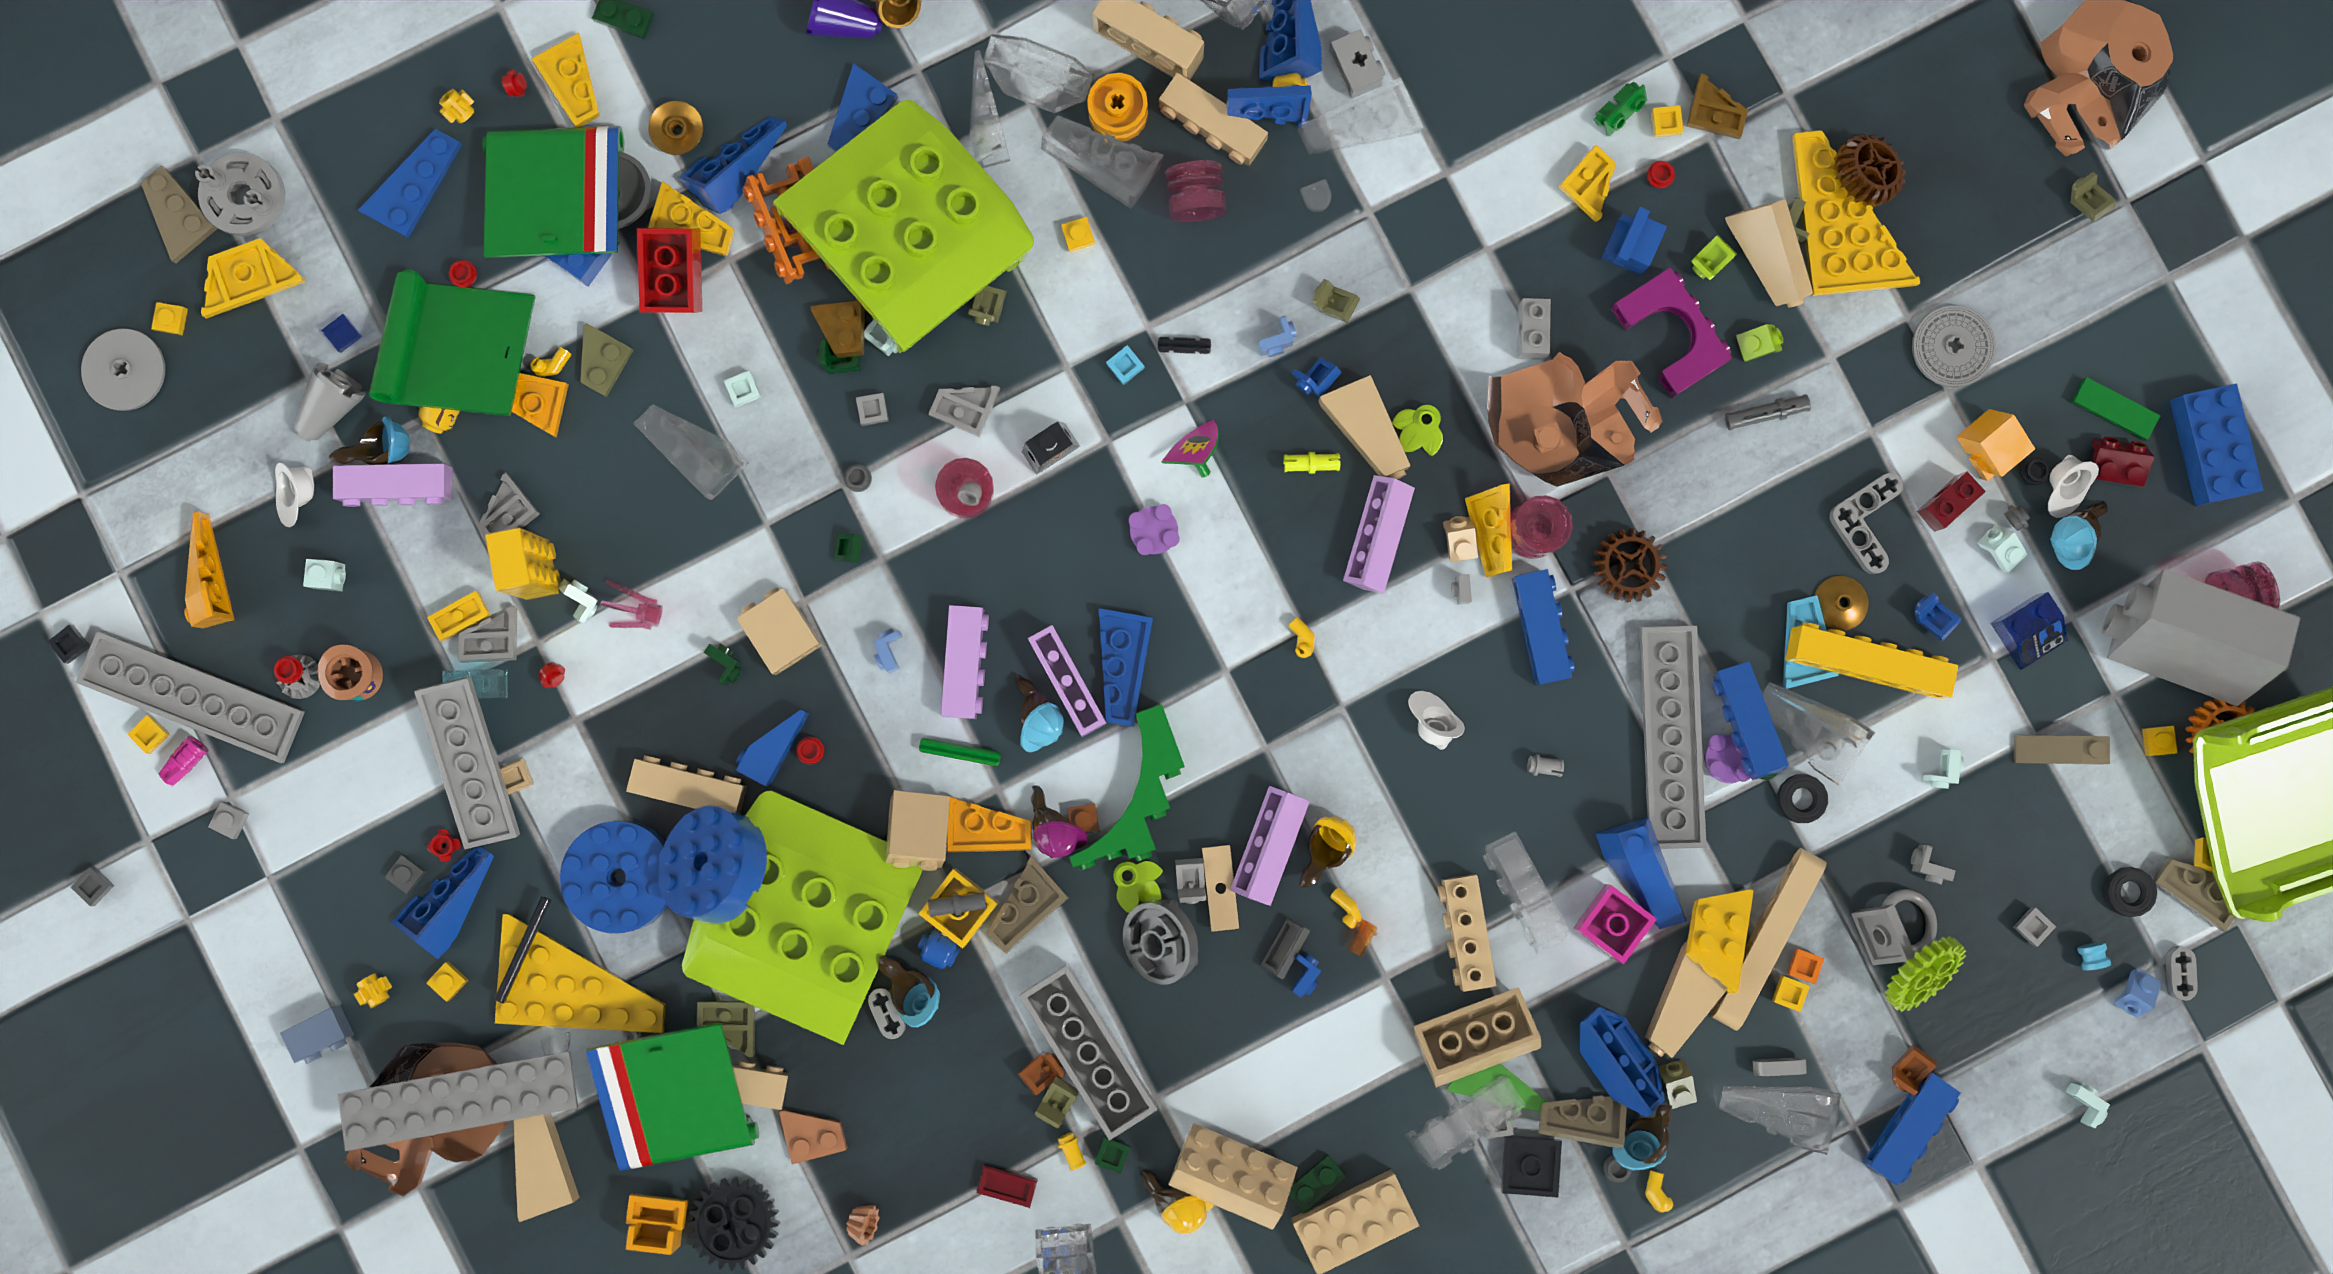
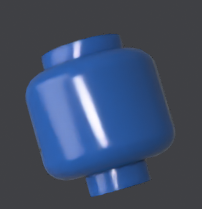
M937 928L932 930L930 935L924 933L917 947L922 950L920 959L940 970L946 968V966L951 967L961 947L957 946L954 941Z

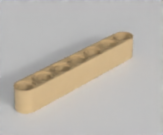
M1799 848L1794 854L1745 946L1738 993L1732 995L1726 991L1714 1005L1711 1012L1712 1018L1735 1031L1741 1028L1826 868V861L1802 848Z

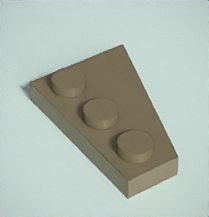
M161 165L141 182L170 259L175 264L218 229L209 222L197 203L164 166Z
M1033 856L1028 860L1026 868L1020 878L1017 879L1007 901L1002 905L987 931L990 937L1006 954L1069 898Z
M2167 859L2153 879L2157 886L2220 931H2226L2235 918L2228 911L2212 872L2173 859Z
M1603 1095L1593 1096L1592 1099H1570L1542 1103L1538 1133L1622 1149L1625 1140L1627 1107L1613 1100L1610 1096L1604 1097Z

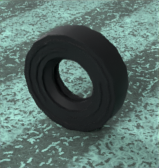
M1796 774L1787 778L1780 785L1777 792V805L1780 812L1788 820L1795 823H1811L1818 820L1825 813L1828 805V793L1824 784L1816 777L1808 774ZM1799 788L1808 789L1813 796L1812 804L1804 810L1798 809L1792 801L1794 792Z
M2134 867L2120 868L2111 873L2105 881L2103 890L2108 906L2117 914L2126 917L2142 916L2150 911L2156 903L2158 894L2156 883L2152 877L2142 869ZM2129 881L2135 882L2140 888V896L2133 903L2123 900L2120 892L2123 884Z

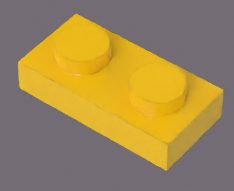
M475 590L427 618L439 641L444 642L490 617L491 613L480 592Z

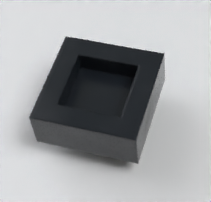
M70 624L47 641L62 662L66 664L71 663L90 647L77 628Z

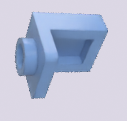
M1286 316L1279 318L1281 334L1259 340L1258 348L1261 356L1268 354V357L1278 356L1284 353L1285 348L1293 345V338L1297 337L1293 322H1287Z
M891 628L878 634L879 639L873 642L878 652L874 655L880 670L886 669L888 673L900 669L889 644L903 637L899 630L894 632Z
M2137 967L2130 972L2125 993L2117 997L2114 1004L2134 1017H2140L2154 1009L2161 981Z

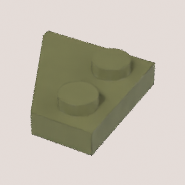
M585 323L580 383L607 397L634 350Z
M743 1001L698 1002L697 1027L722 1022L727 1046L743 1052L748 1057L755 1056V1006Z

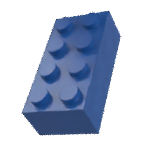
M2237 383L2189 393L2169 400L2195 506L2264 491Z

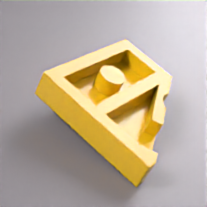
M1596 144L1558 186L1595 222L1599 221L1603 213H1601L1604 199L1609 192V181L1613 176L1616 162Z

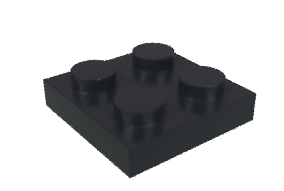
M1504 1136L1501 1192L1504 1194L1558 1198L1562 1140Z

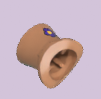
M336 645L329 648L322 655L318 665V678L321 687L330 697L337 700L361 701L372 697L379 690L383 680V670L379 660L372 653L350 645Z

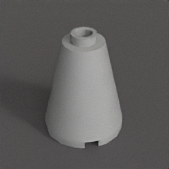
M317 363L314 366L293 427L296 429V435L305 441L320 439L366 395L365 391L360 392L362 386L355 379L339 369H336L335 372L327 370L329 365L325 363Z

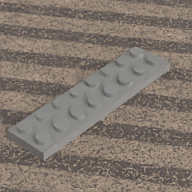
M1697 626L1641 627L1640 650L1647 817L1651 821L1660 849L1706 848Z
M97 631L75 682L279 763L285 762L305 713L303 710L100 631Z
M570 1051L338 1094L345 1151L579 1108Z

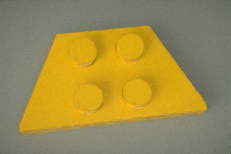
M259 238L208 257V277L205 280L204 291L207 294L205 308L201 309V314L205 318H210L303 284L306 280L265 240Z
M1751 889L1701 898L1694 901L1685 955L1694 963L1701 965L1711 978L1716 977L1727 987L1726 991L1732 995L1738 993L1754 892Z

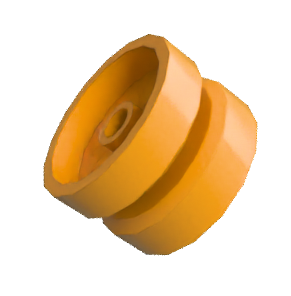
M1123 73L1107 74L1095 82L1090 89L1087 99L1089 119L1095 132L1105 140L1113 142L1128 141L1136 137L1145 127L1148 117L1147 95L1141 83L1131 75Z

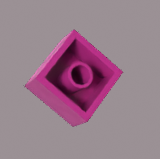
M1605 884L1573 929L1614 960L1624 964L1657 919L1614 886Z

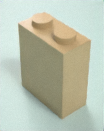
M777 587L764 595L765 600L759 604L751 603L740 611L742 615L736 618L764 663L774 675H778L823 646L788 590L784 588L779 590Z
M894 790L890 799L885 863H892L897 868H907L911 865L920 866L922 870L934 871L937 868L941 869L946 857L950 796Z

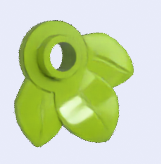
M1422 405L1417 410H1402L1395 416L1392 424L1402 430L1399 441L1404 452H1412L1422 446L1429 455L1433 456L1440 449L1443 434L1438 427L1441 415L1436 407ZM1430 414L1432 416L1431 423L1425 424L1422 421V416Z
M1143 861L1139 864L1123 862L1115 868L1113 877L1118 886L1117 900L1126 912L1130 913L1133 908L1138 906L1139 901L1145 903L1150 900L1161 899L1160 888L1154 880L1162 874L1163 870L1157 864L1150 861ZM1125 870H1129L1133 874V878L1129 881H1125L1122 878V873Z

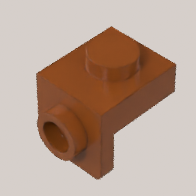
M1913 1044L1892 1066L1893 1083L1901 1091H1908L1915 1096L1919 1092L1918 1085L1937 1066L1936 1060Z
M1041 1052L1017 1074L1033 1095L1037 1096L1053 1082L1056 1076L1062 1078L1066 1073L1062 1069L1063 1065L1055 1053Z

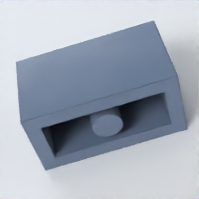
M341 1005L331 1007L280 1032L293 1062L297 1063L304 1060L306 1064L321 1058V1051L330 1048L332 1052L347 1045L346 1039L354 1036Z

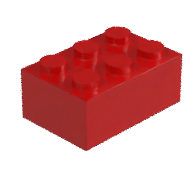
M637 228L639 312H703L700 228Z

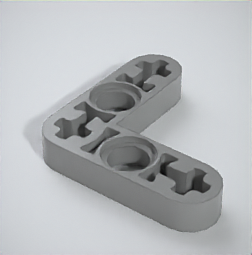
M1887 473L1878 477L1834 506L1830 512L1832 525L1861 568L1869 574L1883 572L1888 567L1889 558L1863 518L1902 492L1903 481L1895 473ZM1885 480L1887 482H1894L1893 492L1887 490L1879 495L1876 491L1886 485ZM1863 493L1870 494L1873 498V505L1870 508L1862 507L1859 502V498ZM1839 509L1842 512L1847 510L1849 515L1846 518L1850 525L1856 522L1858 526L1846 532L1845 528L1849 527V524L1846 520L1840 521L1838 519V516L1841 514ZM1855 531H1861L1865 534L1866 542L1863 546H1857L1853 543L1852 536ZM1872 545L1873 549L1869 550V553L1872 557L1878 556L1880 558V561L1877 563L1879 568L1877 566L1871 567L1869 565V562L1872 560L1868 553L1862 555L1860 551Z

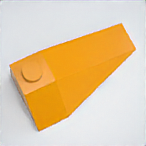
M197 511L193 512L185 593L187 608H185L184 612L191 627L206 628L233 621L234 615L210 515Z

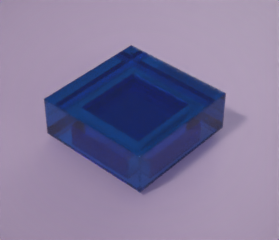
M345 314L340 315L321 330L339 353H342L363 337Z

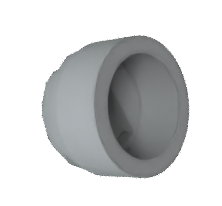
M966 482L961 486L958 498L966 505L975 506L980 501L982 489L976 482Z

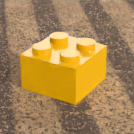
M955 868L949 873L930 899L953 897L954 893H959L960 896L984 891L987 909L961 912L962 915L959 916L953 913L930 917L927 902L919 912V915L961 948H964L999 904V901Z

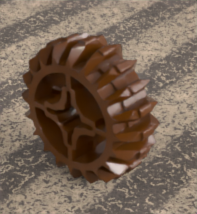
M1864 133L1850 138L1840 147L1834 158L1836 165L1833 169L1838 172L1835 179L1841 181L1842 185L1840 188H1845L1848 191L1847 197L1853 196L1855 203L1862 202L1865 207L1869 205L1873 207L1883 205L1898 195L1902 190L1901 187L1906 182L1903 178L1906 171L1901 168L1904 161L1898 159L1899 152H1894L1892 144L1887 145L1884 137L1877 139L1875 133L1872 135Z
M1630 528L1627 535L1624 529L1618 530V538L1615 534L1610 533L1607 536L1609 542L1602 540L1599 543L1604 551L1598 549L1594 551V555L1601 558V560L1592 561V566L1600 567V570L1593 572V576H1602L1603 580L1597 583L1598 587L1607 584L1608 587L1604 593L1609 595L1614 590V600L1616 601L1620 600L1622 594H1624L1625 603L1631 602L1632 594L1636 602L1642 601V593L1645 597L1649 598L1652 596L1651 589L1655 591L1660 589V585L1655 580L1664 581L1666 579L1659 571L1668 569L1667 565L1660 564V561L1666 559L1667 555H1658L1657 553L1663 546L1658 544L1653 547L1652 543L1655 541V537L1650 536L1645 540L1646 531L1644 530L1640 531L1637 537L1635 528ZM1620 544H1634L1639 547L1632 555L1616 549ZM1646 554L1650 561L1649 575L1646 574L1647 570L1642 565V559ZM1610 555L1618 567L1614 578L1609 569ZM1636 558L1633 561L1635 563L1633 565L1635 570L1632 569L1624 573L1626 570L1625 566L1628 565L1624 564V562ZM1628 576L1644 582L1641 586L1635 588L1620 584Z

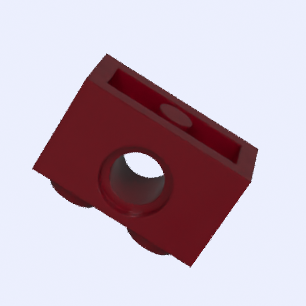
M1966 471L1956 475L1916 512L1936 532L1948 527L1986 491Z

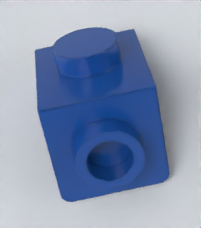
M1321 357L1306 375L1296 369L1292 372L1293 376L1298 380L1296 385L1306 394L1312 392L1319 397L1325 393L1342 373L1337 366Z
M1932 593L1928 598H1922L1915 607L1916 622L1941 641L1961 623V618L1940 603L1938 595Z
M1307 952L1303 956L1298 953L1295 959L1307 967L1291 988L1292 992L1300 998L1304 994L1309 996L1318 984L1315 979L1321 972L1316 967L1319 961Z

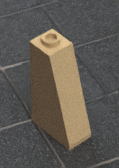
M1786 198L1745 209L1725 217L1727 225L1775 306L1787 304L1788 308L1795 307L1804 303L1803 298L1813 294Z
M1371 375L1320 396L1318 402L1322 409L1379 476L1399 479L1406 475L1405 470L1410 467V463Z
M1687 942L1680 949L1645 1035V1038L1651 1042L1648 1047L1660 1057L1666 1054L1673 1058L1727 989L1716 977L1711 978L1701 965L1694 963L1685 955Z
M548 1113L514 1120L517 1215L519 1222L568 1205L579 1199L580 1197L552 1114Z

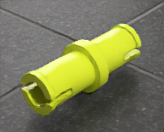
M1308 452V455L1284 454V472L1308 471L1309 474H1315V471H1340V461H1338L1340 454H1315V452Z

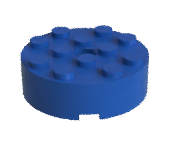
M704 806L684 815L677 823L659 853L658 887L664 901L672 911L683 917L704 923L722 924L736 918L748 907L747 901L753 892H758L761 887L767 863V850L763 834L759 827H756L749 820L750 818L718 806Z
M634 821L604 822L581 833L568 848L560 870L561 892L569 910L586 926L604 933H626L644 928L655 922L669 908L658 887L659 853L666 841L653 828ZM619 869H622L626 875L623 884L618 883L614 877Z

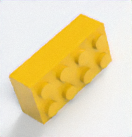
M521 528L485 535L496 591L525 600L559 594L558 586L561 584V578L558 570L554 569L553 559H556V552L553 543H550L548 539Z

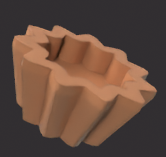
M875 1205L856 1207V1209L852 1210V1214L849 1215V1220L847 1221L846 1231L858 1244L862 1246L868 1245L869 1240H873L880 1218L878 1216L879 1209Z

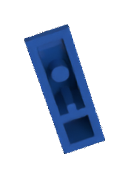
M799 710L751 744L748 749L744 748L737 758L736 763L739 766L736 771L764 786H770L810 713Z

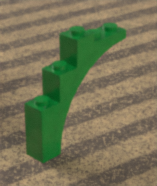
M1162 704L1136 713L1142 740V763L1140 778L1130 804L1121 819L1104 837L1089 848L1069 857L1073 867L1079 866L1080 870L1095 866V859L1103 856L1106 857L1107 861L1122 856L1121 850L1125 848L1129 859L1135 857L1138 862L1151 857V851L1156 849L1144 817L1150 816L1152 821L1167 815L1165 810L1169 809L1170 806L1159 776L1164 775L1166 780L1181 775L1180 769L1185 767Z

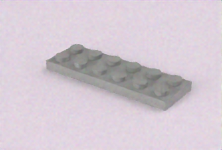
M471 676L415 690L418 705L464 849L518 837L520 831Z

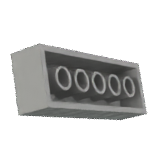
M1069 963L1019 995L1109 1141L1157 1111L1156 1102Z

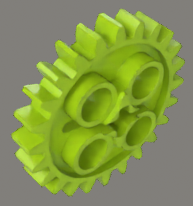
M1950 936L1946 939L1942 937L1938 942L1934 940L1929 947L1925 945L1920 953L1915 952L1914 958L1906 960V963L1898 969L1899 974L1892 976L1894 981L1887 985L1889 989L1885 991L1887 995L1885 998L1897 1011L1900 1010L1901 1012L1905 1009L1909 1011L1913 1006L1917 1008L1921 1001L1926 1003L1931 995H1936L1937 990L1945 988V985L1952 980V975L1959 971L1957 967L1964 963L1962 960L1966 957L1964 954L1966 950L1955 938L1952 939Z

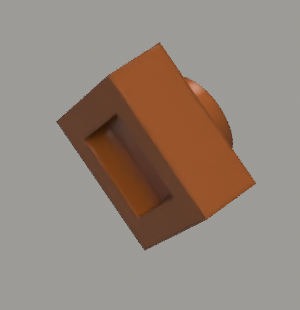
M1095 804L1068 808L1069 820L1072 825L1081 828L1086 833L1100 831Z

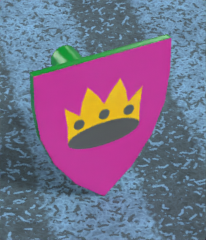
M1209 421L1185 435L1166 454L1161 461L1162 464L1195 465L1202 478L1209 476L1211 471L1206 463L1215 451L1219 441V428L1215 421Z

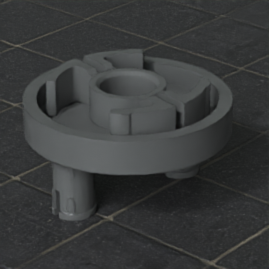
M1175 899L1150 900L1130 911L1123 927V943L1128 959L1141 976L1150 982L1167 985L1186 977L1197 966V936L1192 923L1178 907ZM1155 935L1160 939L1162 943V951L1157 947L1155 943Z

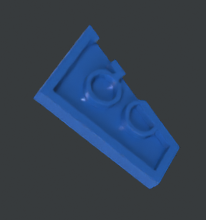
M853 63L828 140V146L837 152L887 113L899 98L898 94Z
M1311 85L1228 89L1227 115L1252 120H1260L1263 117L1272 118L1274 123L1283 125L1286 121L1297 122V127L1306 128L1312 96Z

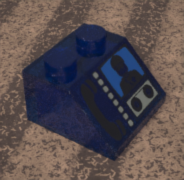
M2049 592L2034 595L1990 623L2020 670L2068 641L2064 615Z

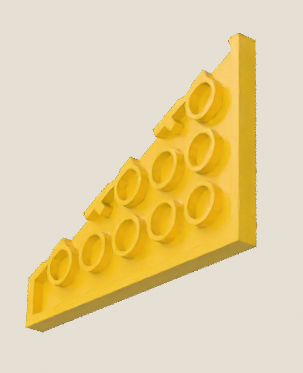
M1823 131L1794 133L1792 141L1799 199L1806 202L1801 212L1803 230L1809 233L1807 240L1804 242L1808 276L1813 290L1811 296L1919 285L1920 278L1915 276L1906 262V257L1897 249L1896 242L1885 225H1881L1872 211L1873 207L1871 205L1865 207L1862 202L1855 203L1854 197H1847L1848 191L1845 188H1840L1842 185L1841 181L1835 179L1838 172L1833 169L1836 165L1834 158L1837 153L1830 147L1829 140Z
M503 914L497 991L528 924L517 919L512 914ZM538 930L505 1003L496 1001L495 1023L663 1033L666 1004L655 997L649 996L645 991L632 986L620 979L621 977L602 966L594 964L590 959L582 957L567 948L566 945Z

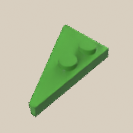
M1501 1063L1452 1081L1446 1087L1452 1093L1540 1112L1542 1103H1547L1544 1098Z

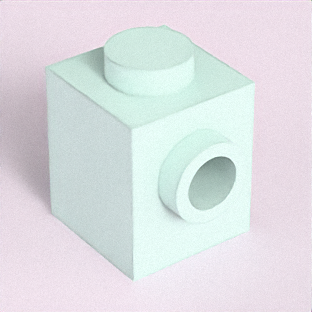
M306 559L304 587L330 591L343 590L346 578L345 564L335 561Z

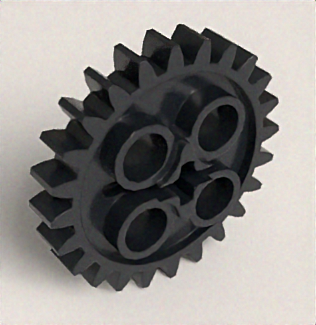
M737 1176L732 1178L731 1184L728 1183L726 1178H722L720 1187L715 1182L711 1183V1192L703 1189L700 1192L703 1199L696 1198L693 1201L698 1209L695 1208L689 1211V1214L695 1217V1219L690 1220L687 1226L695 1227V1230L688 1237H697L698 1241L692 1247H702L703 1250L699 1257L701 1258L708 1254L710 1256L709 1265L718 1260L719 1269H722L726 1263H729L730 1271H733L737 1263H739L743 1270L747 1267V1260L752 1265H755L758 1262L756 1254L764 1258L767 1255L764 1247L771 1249L774 1246V1243L769 1238H776L779 1234L772 1230V1228L780 1225V1221L773 1219L779 1213V1210L770 1209L775 1199L766 1201L764 1197L767 1195L768 1190L766 1189L759 1193L757 1191L759 1187L758 1182L749 1187V1178L744 1179L742 1184H739ZM726 1199H730L731 1201V1212L728 1204L726 1203ZM746 1200L749 1202L750 1212L739 1210L738 1201ZM711 1207L720 1208L723 1212V1218L720 1220L714 1219L711 1215ZM731 1219H733L734 1222H739V1225L736 1227V1229L734 1225L729 1226L728 1222ZM751 1227L755 1229L757 1239H748L744 1234L745 1228ZM719 1234L726 1235L729 1238L730 1245L728 1247H723L718 1243L717 1237ZM736 1235L738 1237L739 1242L741 1243V1248L737 1247Z

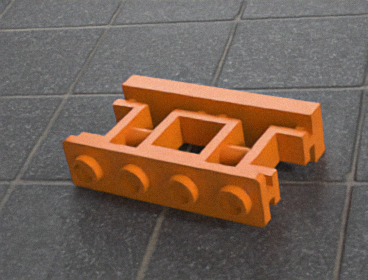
M809 157L799 159L797 164L787 165L786 173L789 179L767 185L763 173H759L756 177L753 175L747 176L743 186L745 199L748 203H752L755 210L753 212L754 220L757 226L762 227L764 231L765 246L768 252H773L775 257L774 265L776 272L780 278H784L786 284L792 283L793 279L803 278L805 272L801 264L819 259L820 256L799 232L788 235L783 220L777 212V207L772 206L768 211L763 197L776 193L779 197L814 170ZM798 243L802 254L793 256L791 261H789L784 247Z

